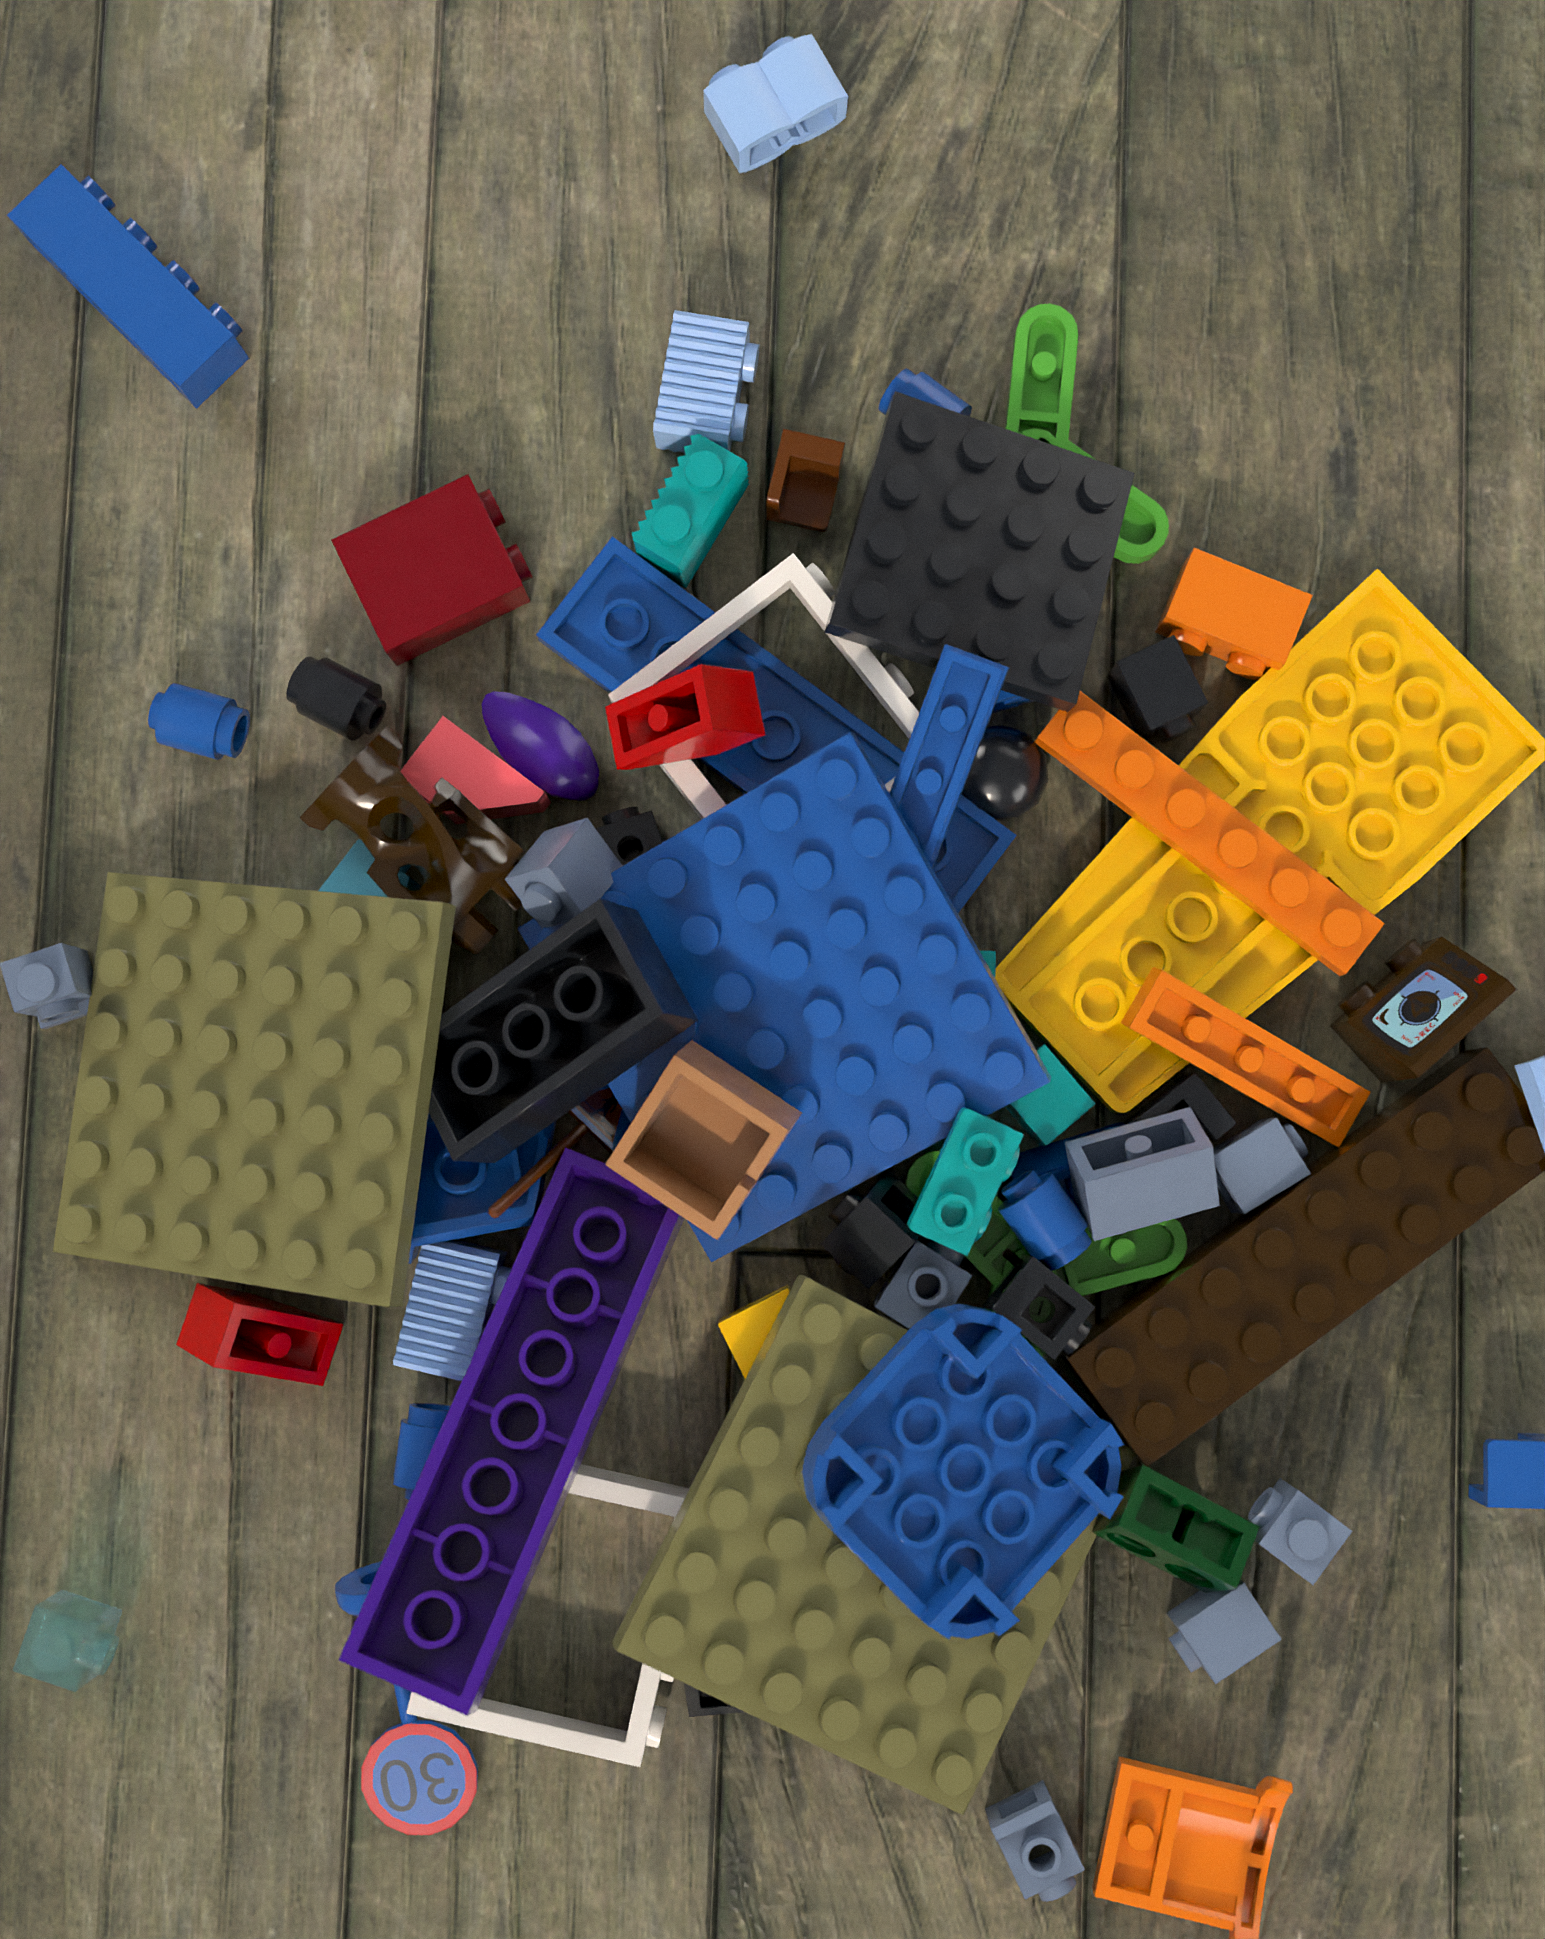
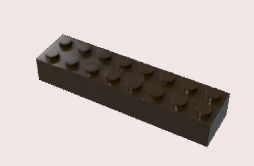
M1488 1047L1460 1052L1344 1138L1339 1148L1336 1146L1332 1147L1309 1164L1307 1168L1311 1173L1310 1175L1246 1214L1240 1215L1185 1256L1176 1269L1158 1276L1092 1325L1086 1338L1070 1355H1066L1063 1351L1059 1353L1138 1461L1149 1467L1545 1171V1152L1526 1098Z

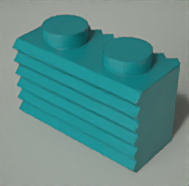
M700 434L690 436L691 445L684 446L685 455L677 457L678 466L671 468L672 477L664 479L665 488L657 489L659 498L651 500L653 509L646 510V520L638 522L640 530L631 532L637 555L683 588H687L749 485V479H747L749 477L747 475L748 463L741 457Z

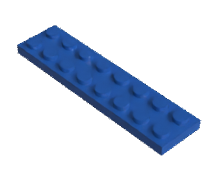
M612 536L536 636L542 644L610 694L716 612ZM739 629L733 631L680 672L682 673L700 664L753 671L765 735L720 754L697 758L744 794L853 731L884 785L897 774L905 752ZM962 794L933 867V871L957 913L960 912L1017 836L985 811L979 809Z

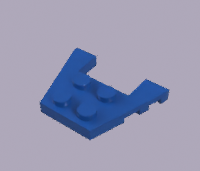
M428 1114L411 1247L530 1226L541 1204L547 1171L498 1218H492L488 1210L491 1205L551 1150L556 1121L496 1163L453 1161L430 1114Z

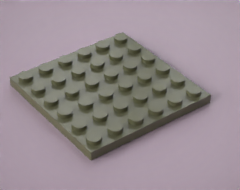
M108 872L91 984L92 996L89 998L53 1252L389 1308L402 1307L456 906L434 901Z
M798 1274L612 1641V1645L616 1651L964 1815L1096 1538V1534L1092 1531L1100 1513L1012 1610V1613L1020 1621L1001 1636L991 1632L969 1639L951 1636L949 1640L926 1625L820 1520L806 1498L802 1475L807 1445L821 1423L908 1330L810 1278ZM1125 1445L1118 1447L1122 1465L1121 1471L1129 1468L1135 1456L1130 1448Z

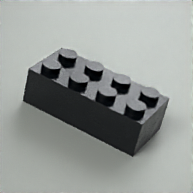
M598 899L441 1015L429 1114L453 1161L496 1163L698 1021L638 911L607 900Z

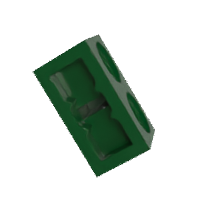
M1145 1465L1121 1471L1117 1493L1124 1497L1110 1519L1100 1514L1092 1532L1204 1593L1237 1589L1260 1527Z

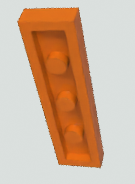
M1152 967L1121 1021V1024L1338 1148L1371 1093L1369 1090L1156 967Z

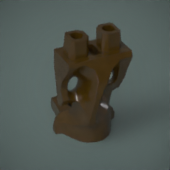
M387 725L299 818L309 827L324 831L331 822L337 820L356 834L375 859L366 873L387 897L444 902L456 906L451 941L468 952L477 955L495 936L498 929L478 912L474 905L491 889L514 911L523 906L521 900L505 881V878L519 862L518 858L525 851L444 778H440L433 786L436 794L428 804L400 772L398 761L403 747L398 735ZM443 811H454L465 821L468 829L465 837L455 839L450 836L440 821V814ZM397 812L405 814L412 820L414 831L407 839L395 840L388 837L381 830L380 821L383 817ZM411 865L421 872L425 880L420 890L411 891L400 883L398 872L401 867Z

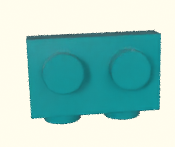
M961 1108L908 1219V1227L917 1234L968 1256L974 1241H978L989 1224L992 1215L991 1204L1001 1183L1009 1178L1017 1164L1020 1154L1019 1144L1024 1134L988 1116L981 1115L968 1108Z

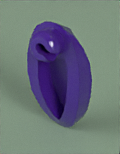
M493 691L485 695L481 704L485 725L499 753L512 768L544 792L554 797L584 801L596 793L599 783L597 761L582 734L566 718L544 705L508 692Z

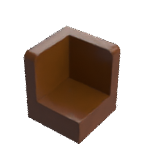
M783 429L766 501L767 520L825 532L829 527L843 467L845 442Z

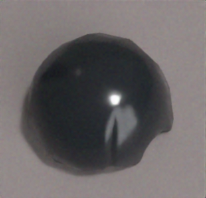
M987 726L962 795L995 820L1004 821L1013 817L1018 818L1036 806L1042 797L1049 781L1047 756L1043 749L1032 739V735L1008 726Z

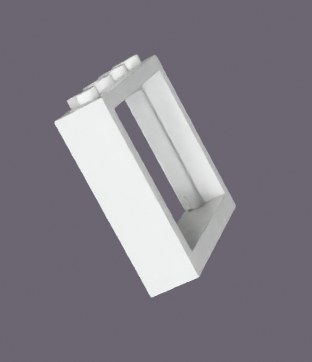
M791 554L608 695L611 702L619 701L677 675L789 588H791L825 631L832 607V601L829 598L835 594L832 585L814 563L805 568L795 554ZM826 633L910 739L919 712L908 699L914 694V691L905 676L893 663L883 667L869 647ZM691 759L659 764L701 820L726 806L725 802ZM895 777L885 784L889 793Z
M581 1464L569 1493L669 1515L675 1519L690 1488ZM642 1663L628 1731L484 1698L481 1699L477 1711L466 1716L411 1692L406 1714L640 1767L645 1747H659L667 1711L666 1707L655 1705L660 1680L673 1682V1677Z

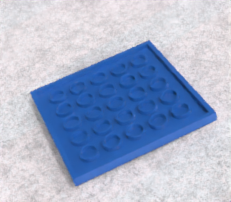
M854 731L844 735L611 873L613 883L601 899L638 911L698 1019L693 1025L608 1084L630 1123H632L673 1056L691 1040L802 1112L734 1219L718 1240L688 1221L711 1262L943 1140L948 1136L961 1108H968L981 1115L988 1116L1051 1081V1075ZM535 918L517 929L528 948L532 949L566 923L542 929Z

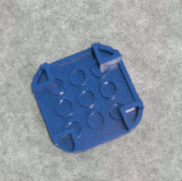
M963 1304L935 1309L906 1332L821 1423L807 1445L802 1469L806 1498L820 1520L914 1615L949 1640L951 1636L969 1639L991 1632L1001 1636L1020 1620L1012 1613V1610L1099 1513L1110 1519L1124 1497L1117 1493L1122 1468L1118 1447L1123 1446L1124 1443L1112 1424L1100 1419L1020 1334L1023 1329L1003 1315L984 1308Z

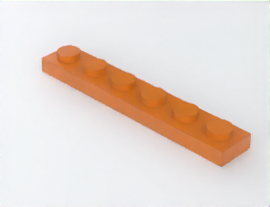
M1082 691L1079 692L1077 704L1069 712L1059 709L1036 738L1035 743L1338 976L1347 974L1385 924Z

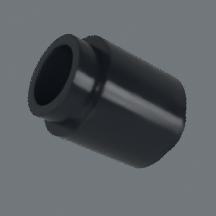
M311 656L303 659L294 670L287 686V700L296 705L299 714L351 741L357 740L364 733L367 735L372 734L380 725L386 711V702L382 700V687L380 684L326 657L320 660Z

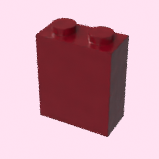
M469 474L331 540L385 652L396 666L531 602L522 584L533 578L517 544L507 548L504 547L495 528L505 524V519L490 489L477 493Z

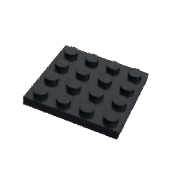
M895 391L888 406L824 633L935 669L945 644L1010 667L1002 686V691L1069 712L1077 704L1135 473Z

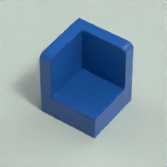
M1518 1433V1439H1486L1483 1443V1484H1468V1498L1489 1508L1545 1509V1434Z

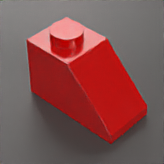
M700 664L605 706L617 770H630L717 755L765 735L753 671Z
M197 1283L176 1345L213 1368L323 1386L344 1324L252 1293Z

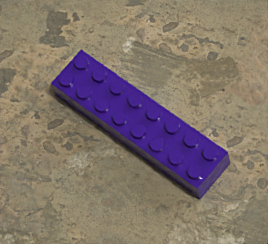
M565 1147L338 1659L341 1662L466 1716L477 1711L684 1221L681 1215L607 1167L605 1163Z

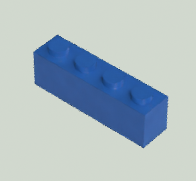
M60 164L7 216L28 242L197 409L249 359L236 339L243 330L218 303L215 302L207 309L194 296L200 288L178 263L172 260L165 267L152 254L158 246L132 218H129L122 225L109 212L116 206L115 203L91 177L87 176L79 182Z

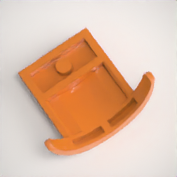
M1119 1756L1092 1887L1094 1896L1229 1930V1939H1259L1269 1862L1282 1811L1289 1796L1293 1794L1292 1782L1274 1776H1266L1258 1783L1255 1789Z

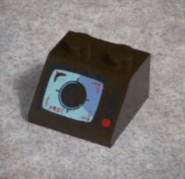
M1442 936L1421 944L1414 938L1386 960L1385 965L1391 971L1375 986L1365 981L1341 1000L1338 1007L1344 1013L1330 1027L1381 1083L1415 1079L1422 1076L1517 989L1507 978Z

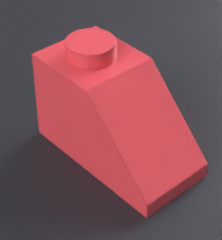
M442 716L400 770L407 781L420 793L428 804L436 794L433 786L440 778H444L490 820L542 813L551 804L550 799L542 789L444 716ZM454 811L442 812L443 815L455 824L465 823Z

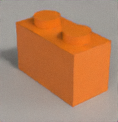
M1193 548L1181 566L1155 633L1167 638L1175 635L1184 654L1202 656L1203 652L1227 661L1226 668L1234 674L1247 679L1259 680L1270 668L1280 670L1285 665L1313 595Z

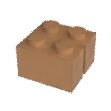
M691 1040L673 1056L605 1165L718 1240L734 1219L802 1112Z

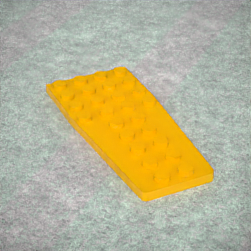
M1377 568L1291 649L1285 665L1280 670L1270 668L1241 695L1178 766L1375 915L1426 874L1545 761V739ZM1131 817L996 967L995 979L1011 1007L1111 1112L1125 1113L1134 1108L1189 1064L1186 1060L1121 1024L1152 967L1167 972L1246 1018L1318 960Z

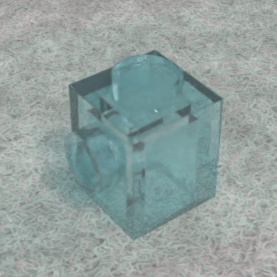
M65 1590L57 1592L34 1607L13 1671L74 1692L78 1691L97 1675L103 1676L108 1670L118 1647L119 1637L114 1634L123 1610Z

